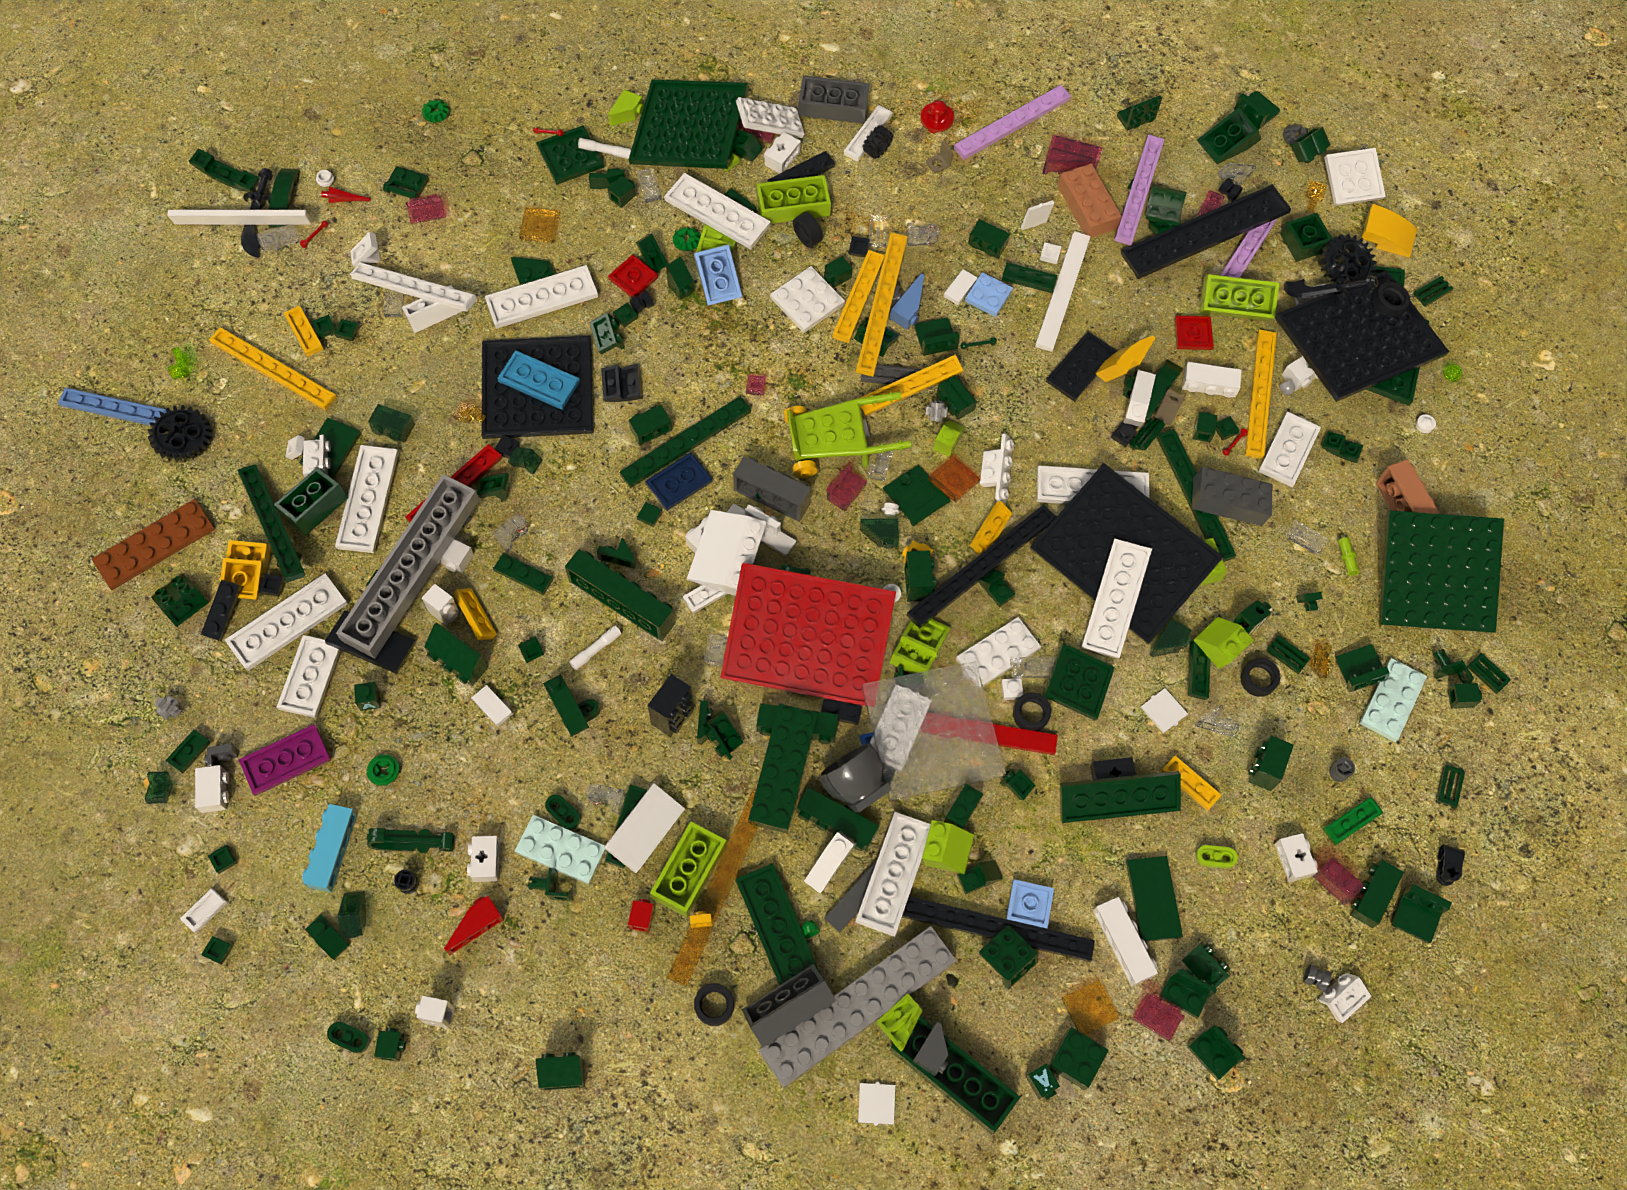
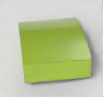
M931 619L919 629L910 621L892 654L890 664L896 667L902 666L904 671L923 676V680H925L951 628Z

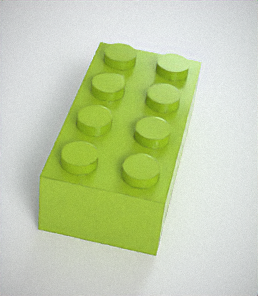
M825 175L756 184L760 216L771 221V224L793 221L794 218L804 212H808L814 218L830 216L831 202Z
M1208 274L1204 277L1199 313L1271 321L1275 319L1279 283Z
M690 821L650 892L651 899L688 917L727 847V840Z

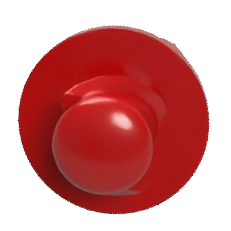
M936 100L922 109L920 120L930 133L935 134L952 127L954 113L944 101Z

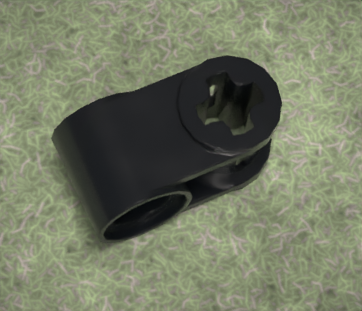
M1442 844L1439 848L1436 879L1441 885L1450 886L1454 881L1461 878L1465 851L1463 849Z

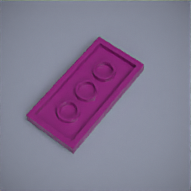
M313 724L238 760L252 794L257 796L331 761V758L316 725Z

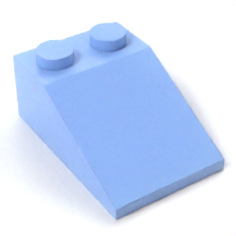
M729 245L694 253L708 306L742 297Z

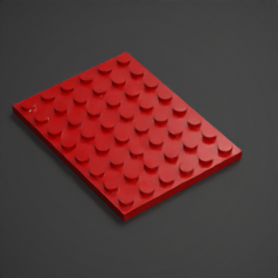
M742 563L720 678L874 708L896 591Z

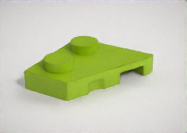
M704 225L696 253L729 245L730 251L735 249L736 241L714 228Z
M907 993L876 1023L895 1046L902 1051L922 1013V1009Z

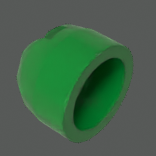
M813 920L804 922L802 926L805 938L814 937L820 932L817 923Z

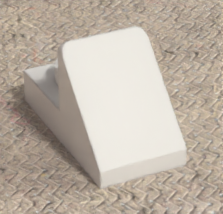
M368 232L350 251L353 266H357L360 262L365 264L380 262L378 243L374 233Z

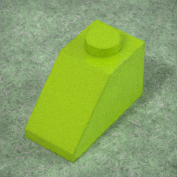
M624 89L608 113L610 125L615 126L636 120L643 111L642 96Z
M948 420L935 439L933 450L950 457L966 427Z

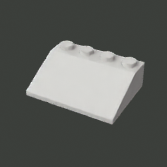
M710 510L687 580L736 596L742 563L753 565L767 522L746 515Z

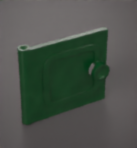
M917 465L883 487L884 492L895 504L899 505V509L909 519L912 526L917 525L951 502L920 465Z

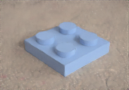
M982 272L966 296L965 302L996 317L1012 293L1013 287Z
M1014 879L1006 919L1047 929L1054 888Z

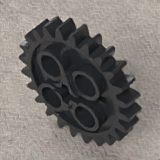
M1341 234L1338 238L1334 237L1326 244L1327 246L1322 249L1324 252L1320 257L1324 259L1319 262L1324 264L1321 270H1326L1327 272L1323 276L1330 277L1328 283L1331 281L1335 283L1337 279L1342 278V274H1347V272L1350 274V276L1348 275L1350 282L1366 279L1368 275L1374 276L1373 272L1376 271V268L1373 266L1377 262L1373 261L1372 258L1376 255L1370 254L1373 248L1367 249L1369 243L1363 244V238L1357 240V235L1351 238L1350 234H1347L1345 237Z
M175 405L173 411L166 408L167 413L159 412L160 418L153 417L156 423H149L152 429L147 430L149 433L147 437L155 453H159L162 459L166 456L168 461L175 458L176 463L179 462L180 458H183L184 462L187 461V457L194 460V454L201 456L200 450L206 451L205 445H210L209 439L212 438L210 433L212 429L209 426V420L206 419L204 414L200 415L198 409L193 412L191 406L185 410L184 405H182L178 410Z

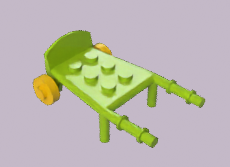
M889 391L888 394L876 396L871 394L870 397L853 399L807 412V409L803 406L787 408L783 415L785 422L790 426L794 457L797 462L792 467L794 476L797 478H809L817 473L816 462L811 461V458L861 455L862 466L868 467L869 454L881 452L884 454L887 451L899 449L902 451V449L911 448L910 440L902 442L899 440V442L889 444L880 443V445L868 447L861 415V405H875V403L886 401L893 402V400L902 399L901 392L891 393Z

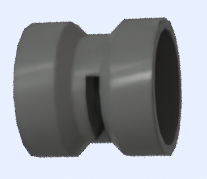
M1340 758L1330 767L1329 774L1334 781H1346L1355 772V765L1349 758Z
M1310 963L1305 971L1303 983L1307 985L1313 984L1317 989L1325 991L1332 974L1325 969L1319 970L1316 965Z

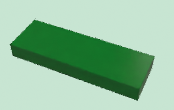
M1370 796L1322 830L1336 846L1383 814V811Z

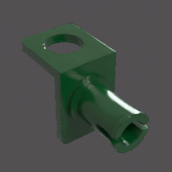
M1441 649V652L1438 650L1433 654V657L1440 665L1434 676L1435 679L1456 673L1462 683H1472L1474 677L1463 660L1455 663L1451 662L1444 649ZM1463 671L1467 675V680L1463 676Z
M549 868L547 878L529 877V881H532V883L528 882L530 890H545V896L551 900L573 901V897L568 893H555L558 872L555 869Z

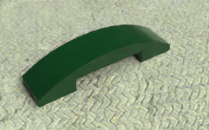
M199 148L189 160L191 165L207 176L237 190L251 192L260 180L258 176L245 170L240 172L215 160L213 155Z
M280 169L272 188L269 210H288L293 186L297 185L299 169ZM268 225L269 228L287 229V225Z
M1167 360L1155 376L1145 417L1146 422L1152 417L1166 395L1167 390L1170 389L1183 371V368Z

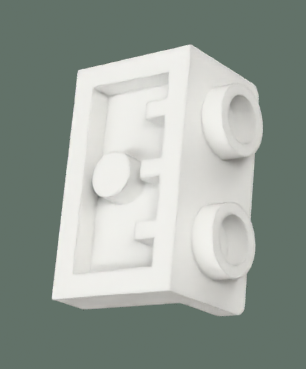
M320 435V440L304 441V477L316 467L328 475V469L331 466L328 452L331 451V445L324 435Z
M1346 973L1341 975L1338 981L1331 987L1327 988L1318 1000L1320 1003L1328 1006L1338 1022L1343 1023L1371 998V995L1358 976Z

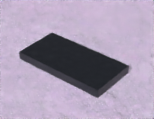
M1088 331L1049 375L1046 383L1075 402L1098 376L1095 373L1100 366L1117 350Z
M345 610L325 639V644L397 674L416 641L393 631L374 659L342 642L337 636L336 632L350 613Z

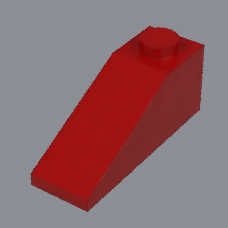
M489 896L478 898L473 902L474 905L468 909L444 947L449 955L504 921Z

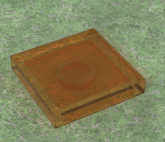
M955 456L949 458L928 478L929 481L955 503L978 484L981 479Z

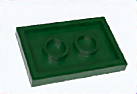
M327 417L313 440H320V435H324L326 440L330 441L331 451L328 452L331 466L328 469V476L334 479L360 437L361 432ZM302 457V459H301L300 462H299L302 466H303V457Z

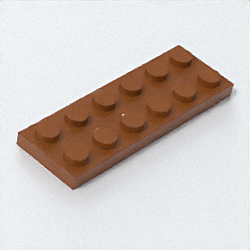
M193 499L92 558V561L108 587L114 590L211 533L215 528L198 502Z

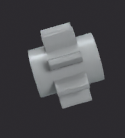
M933 400L931 405L926 406L925 415H929V420L943 421V417H947L948 407H944L945 402Z
M168 695L165 699L159 697L154 704L158 708L155 713L166 720H169L170 717L176 718L182 711L178 707L180 702Z

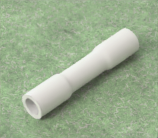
M579 138L578 148L607 153L629 159L631 152L629 148L611 146L584 138Z
M614 625L586 650L581 651L569 661L570 665L575 670H578L592 656L613 642L622 633Z

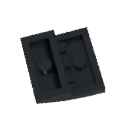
M638 364L622 368L619 365L601 368L603 400L605 402H625L643 399L641 370Z

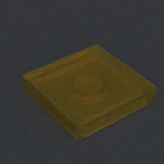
M525 207L519 238L521 240L554 243L560 211Z
M1100 980L1061 998L1077 1031L1084 1035L1119 1019Z

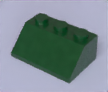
M437 622L433 625L424 646L427 651L426 656L434 663L436 661L441 663V667L449 674L451 672L456 674V678L462 684L468 683L470 686H473L487 670L482 656Z

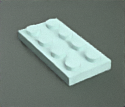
M1391 658L1386 665L1390 672L1388 680L1377 684L1359 724L1396 742L1401 735L1427 676Z
M533 815L515 849V853L590 885L606 849H604L605 845Z

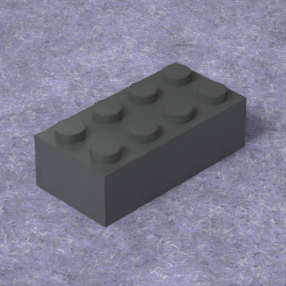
M803 76L798 102V115L864 124L870 84Z
M744 456L733 473L735 492L756 502L758 501V503L798 522L801 521L810 505L811 488L806 483L795 481L789 475L776 472L774 468L764 466L753 458ZM758 493L762 499L758 500L756 494Z
M1202 466L1193 477L1192 509L1263 526L1272 516L1273 484Z
M813 964L741 1010L759 1043L764 1047L774 1043L783 1034L793 1031L802 1022L809 1021L821 1010L828 1009L836 999Z

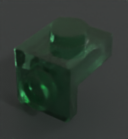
M516 447L508 463L514 467L525 468L530 474H534L542 459L533 449Z
M167 771L148 772L149 786L144 798L146 804L167 803L173 787L169 773Z

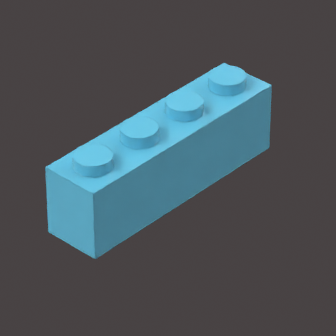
M329 804L328 808L324 810L322 815L323 823L315 837V847L311 849L309 854L310 862L308 868L304 870L302 875L303 884L308 888L332 893L357 817V813L353 809Z

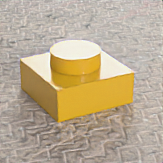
M706 911L695 912L694 915L690 916L691 928L712 926L711 913L706 914Z

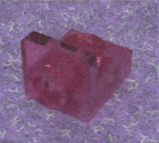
M1209 190L1198 216L1221 207L1225 196Z

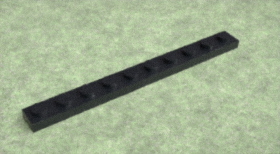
M1043 504L909 610L907 617L919 629L1047 528L1056 516Z
M910 896L902 918L991 939L1009 925L1033 949L1087 962L1092 961L1095 940Z

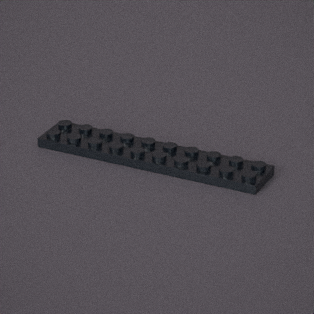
M1272 184L1179 226L1122 249L1121 255L1135 276L1140 279L1290 213L1291 208Z

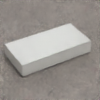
M963 269L946 290L944 297L959 305L978 278Z
M487 685L471 697L497 727L513 715L511 710Z
M211 888L180 919L197 934L228 902Z

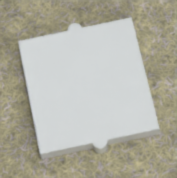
M1053 200L1028 208L1021 229L1025 230L1046 223L1054 205Z
M1165 688L1157 695H1152L1150 700L1141 706V709L1163 734L1171 727L1177 726L1178 722L1188 715Z
M879 1082L875 1084L860 1083L858 1123H873L875 1126L878 1124L894 1125L895 1085H884Z

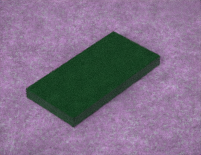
M1167 856L1127 860L1126 865L1140 939H1143L1145 942L1182 938L1183 934Z

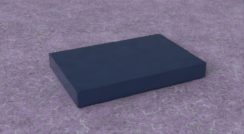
M692 453L687 454L645 481L647 487L666 511L713 482L710 475Z

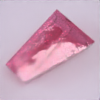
M1053 135L1042 174H1048V172H1058V174L1091 163L1096 170L1103 147Z

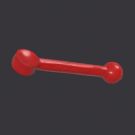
M537 127L533 129V132L536 134L550 133L557 134L558 136L563 135V130L561 129L557 131L544 130Z
M326 220L322 221L321 225L306 240L300 241L301 247L306 248L308 242L320 230L328 226V222Z
M1241 429L1240 435L1227 449L1223 450V455L1228 456L1230 450L1237 442L1247 435L1248 431L1246 429Z

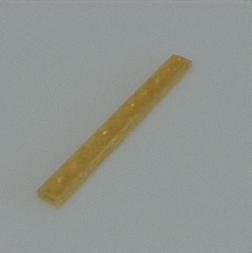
M754 791L750 794L697 912L706 911V914L711 913L712 926L691 928L690 926L667 976V979L684 987H687L758 830V826L748 823L755 796Z

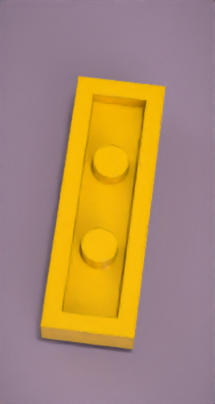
M300 306L283 313L307 357L324 350Z
M1002 501L996 502L970 543V546L978 555L995 543L1013 514Z
M472 588L456 589L453 595L477 639H493L497 633Z
M1174 756L1161 770V772L1179 771L1181 774V789L1207 811L1222 796L1177 756Z

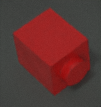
M633 900L628 921L629 929L650 933L655 910L654 904H651L650 900Z

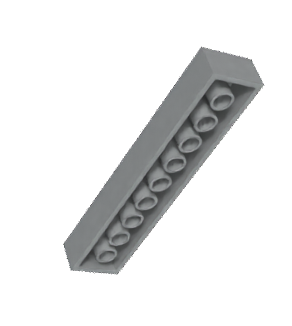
M444 474L441 476L336 632L342 642L374 659L376 658L479 502L476 490Z
M930 926L834 996L836 1001L828 1009L821 1010L809 1021L802 1022L793 1031L783 1034L774 1043L764 1046L759 1050V1055L784 1090L873 1025L907 993L910 996L914 995L952 967L956 959Z

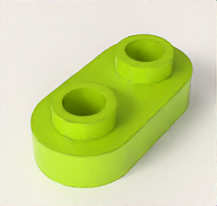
M1203 845L1195 854L1196 861L1204 867L1229 869L1238 861L1236 851L1230 847ZM1206 854L1209 859L1205 860L1202 855ZM1223 856L1228 857L1229 861L1225 862Z

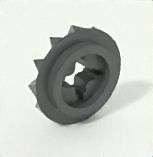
M1296 123L1294 125L1289 124L1283 132V138L1287 144L1291 145L1295 140L1306 134L1308 128H1303V124L1301 126H1298ZM1298 132L1299 136L1295 138V134Z

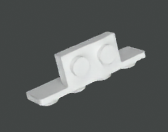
M1007 433L1002 434L1001 449L984 451L980 485L982 487L996 486L995 499L997 502L1002 501L1005 506L1006 500L1009 497L1008 483L1011 480L1010 466H1012L1011 456L1012 450H1014V442Z
M733 504L727 511V513L746 515L767 522L761 542L784 556L788 555L796 543L795 539L781 532V523L777 518L764 514L758 507L748 505L744 510Z

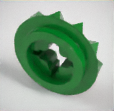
M436 98L434 101L428 100V103L423 104V109H421L423 117L433 123L441 122L449 115L447 103H444L443 100L438 101Z
M689 226L687 228L680 227L678 231L675 230L673 236L674 246L681 251L696 249L700 241L699 232ZM685 235H688L689 238H688L687 242L685 243V240H684Z
M379 755L369 762L367 777L371 783L377 786H388L391 782H395L396 777L399 775L400 766L392 756ZM378 766L383 767L384 769L388 767L387 772L389 775L387 776L383 773L379 775L381 772Z

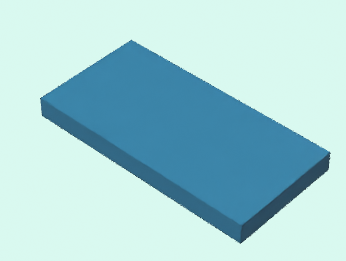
M516 350L497 378L498 382L563 410L580 382V378Z

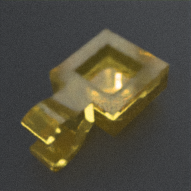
M1310 181L1305 198L1310 199L1307 211L1313 212L1317 201L1322 202L1327 185Z
M461 401L452 414L456 420L470 423L472 419L483 422L486 417L480 414L481 409L475 404Z
M1319 643L1315 645L1316 652L1311 661V670L1319 678H1327L1331 663L1328 657L1332 650L1329 643H1325L1323 649Z

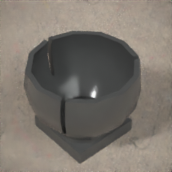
M870 743L864 744L839 758L838 762L841 767L835 761L818 775L825 790L833 798L846 802L845 807L853 812H861L892 790L889 783L882 781L883 764L878 752Z

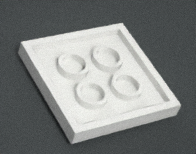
M1376 148L1328 154L1324 157L1334 206L1380 200L1386 197Z
M812 266L770 294V298L803 333L845 305V300Z

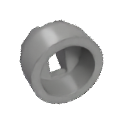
M1293 380L1279 385L1284 395H1291L1295 391Z

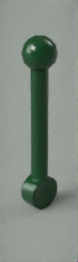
M992 337L987 341L968 344L963 342L960 347L961 349H966L967 347L984 344L995 345L997 339Z

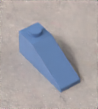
M922 273L891 309L890 319L906 330L911 325L914 326L919 319L918 311L924 281V274Z

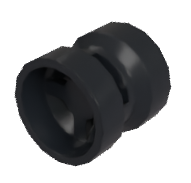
M1227 178L1220 186L1218 192L1222 195L1225 194L1233 202L1240 195L1243 187L1234 184V180L1231 178Z
M646 290L640 292L638 296L629 298L630 304L637 314L643 312L645 308L649 309L654 306Z
M401 870L394 877L395 886L404 894L414 893L419 886L418 878L410 870Z

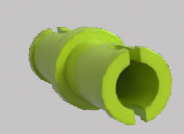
M1344 537L1339 539L1338 544L1342 552L1341 559L1345 562L1348 576L1359 574L1360 569L1356 561L1357 555L1353 551L1350 538Z

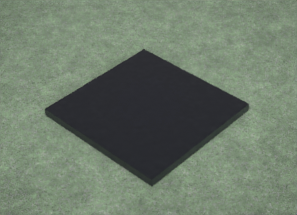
M590 335L482 341V439L501 438L502 435L515 438L593 433ZM515 350L580 378L578 386L563 410L498 382L497 378Z

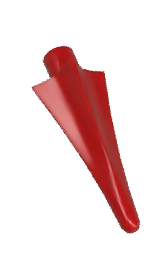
M330 186L329 191L321 192V197L328 198L329 203L369 202L371 200L369 197L348 193Z

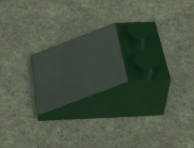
M1238 107L1201 136L1197 142L1212 160L1219 164L1247 151L1261 140L1259 130Z

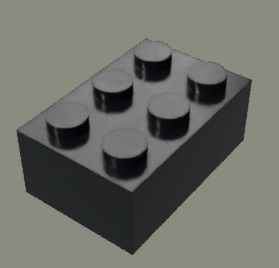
M671 674L647 705L651 725L669 737L673 733H678L682 727V721L685 717L689 718L694 711L691 686Z

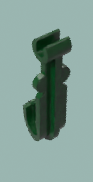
M370 828L366 839L367 846L371 849L410 852L417 849L421 854H425L430 848H439L440 851L453 852L455 835L450 832H443L441 835H431L428 829H422L417 834L413 830Z

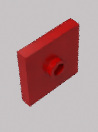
M632 254L608 275V279L628 296L632 297L640 295V292L644 291L658 279V274Z
M1175 316L1177 349L1213 350L1211 316Z

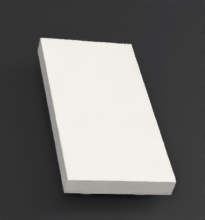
M738 97L736 100L744 128L776 134L785 132L798 138H803L805 135L796 108L766 103L765 101H756L750 98Z
M653 783L604 846V849L634 873H637L685 808Z

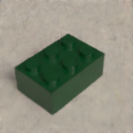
M316 467L279 499L274 506L284 519L306 536L347 500L348 496L336 481Z

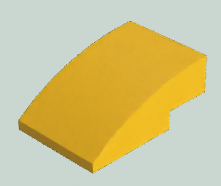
M1372 204L1368 211L1361 238L1376 243L1377 249L1410 258L1417 228L1399 214Z
M1155 337L1144 338L1117 351L1100 366L1095 374L1105 383L1126 374L1129 369L1140 365Z
M228 540L226 558H223L220 582L224 580L242 586L238 598L258 600L260 595L258 590L264 573H267L271 553L270 545L266 543Z

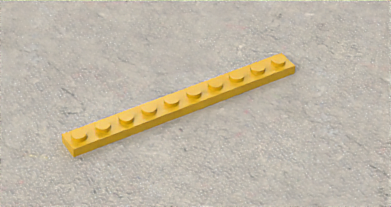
M892 232L890 234L856 373L874 376L908 236Z

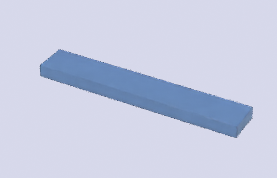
M66 387L58 402L62 407L149 426L150 422L156 423L153 418L154 416L161 417L160 411L164 414L167 413L166 409Z

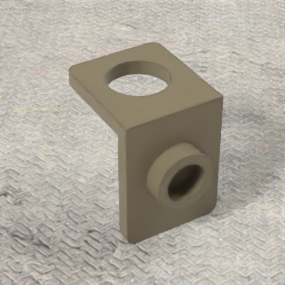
M945 140L942 141L940 154L926 160V164L934 174L951 167L953 152ZM940 161L942 165L940 167H934L932 165V162Z
M1167 390L1154 418L1156 420H1163L1165 424L1171 425L1184 400V396ZM1169 396L1176 397L1178 401L1172 400Z

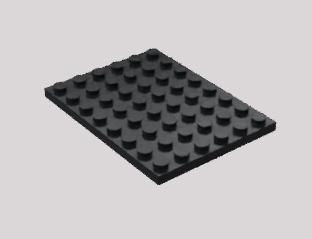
M1387 270L1374 275L1377 277L1378 286L1373 290H1368L1367 287L1350 289L1347 297L1343 300H1338L1336 294H1339L1338 292L1328 293L1279 312L1274 317L1336 402L1440 359L1450 352L1411 301L1405 311L1398 317L1384 316L1375 309L1372 297L1380 285L1385 282L1396 283ZM1383 294L1387 302L1392 305H1399L1395 297Z
M1103 463L1033 543L1030 549L1096 602L1114 539L1151 548V555L1129 625V630L1149 645L1220 563L1223 556Z

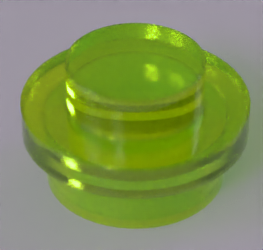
M1455 364L1447 366L1443 371L1444 377L1451 382L1459 381L1462 377L1461 367Z

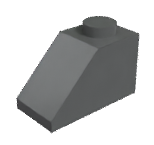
M939 1022L935 1024L913 1060L915 1064L933 1076H936L938 1072L942 1074L949 1063L946 1061L948 1052L942 1026Z

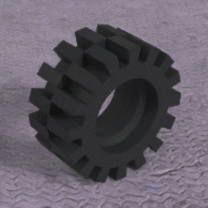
M878 125L874 128V131L871 130L870 135H867V140H864L863 151L873 159L879 158L880 155L884 154V151L888 150L887 147H890V142L893 140L892 133L884 126Z

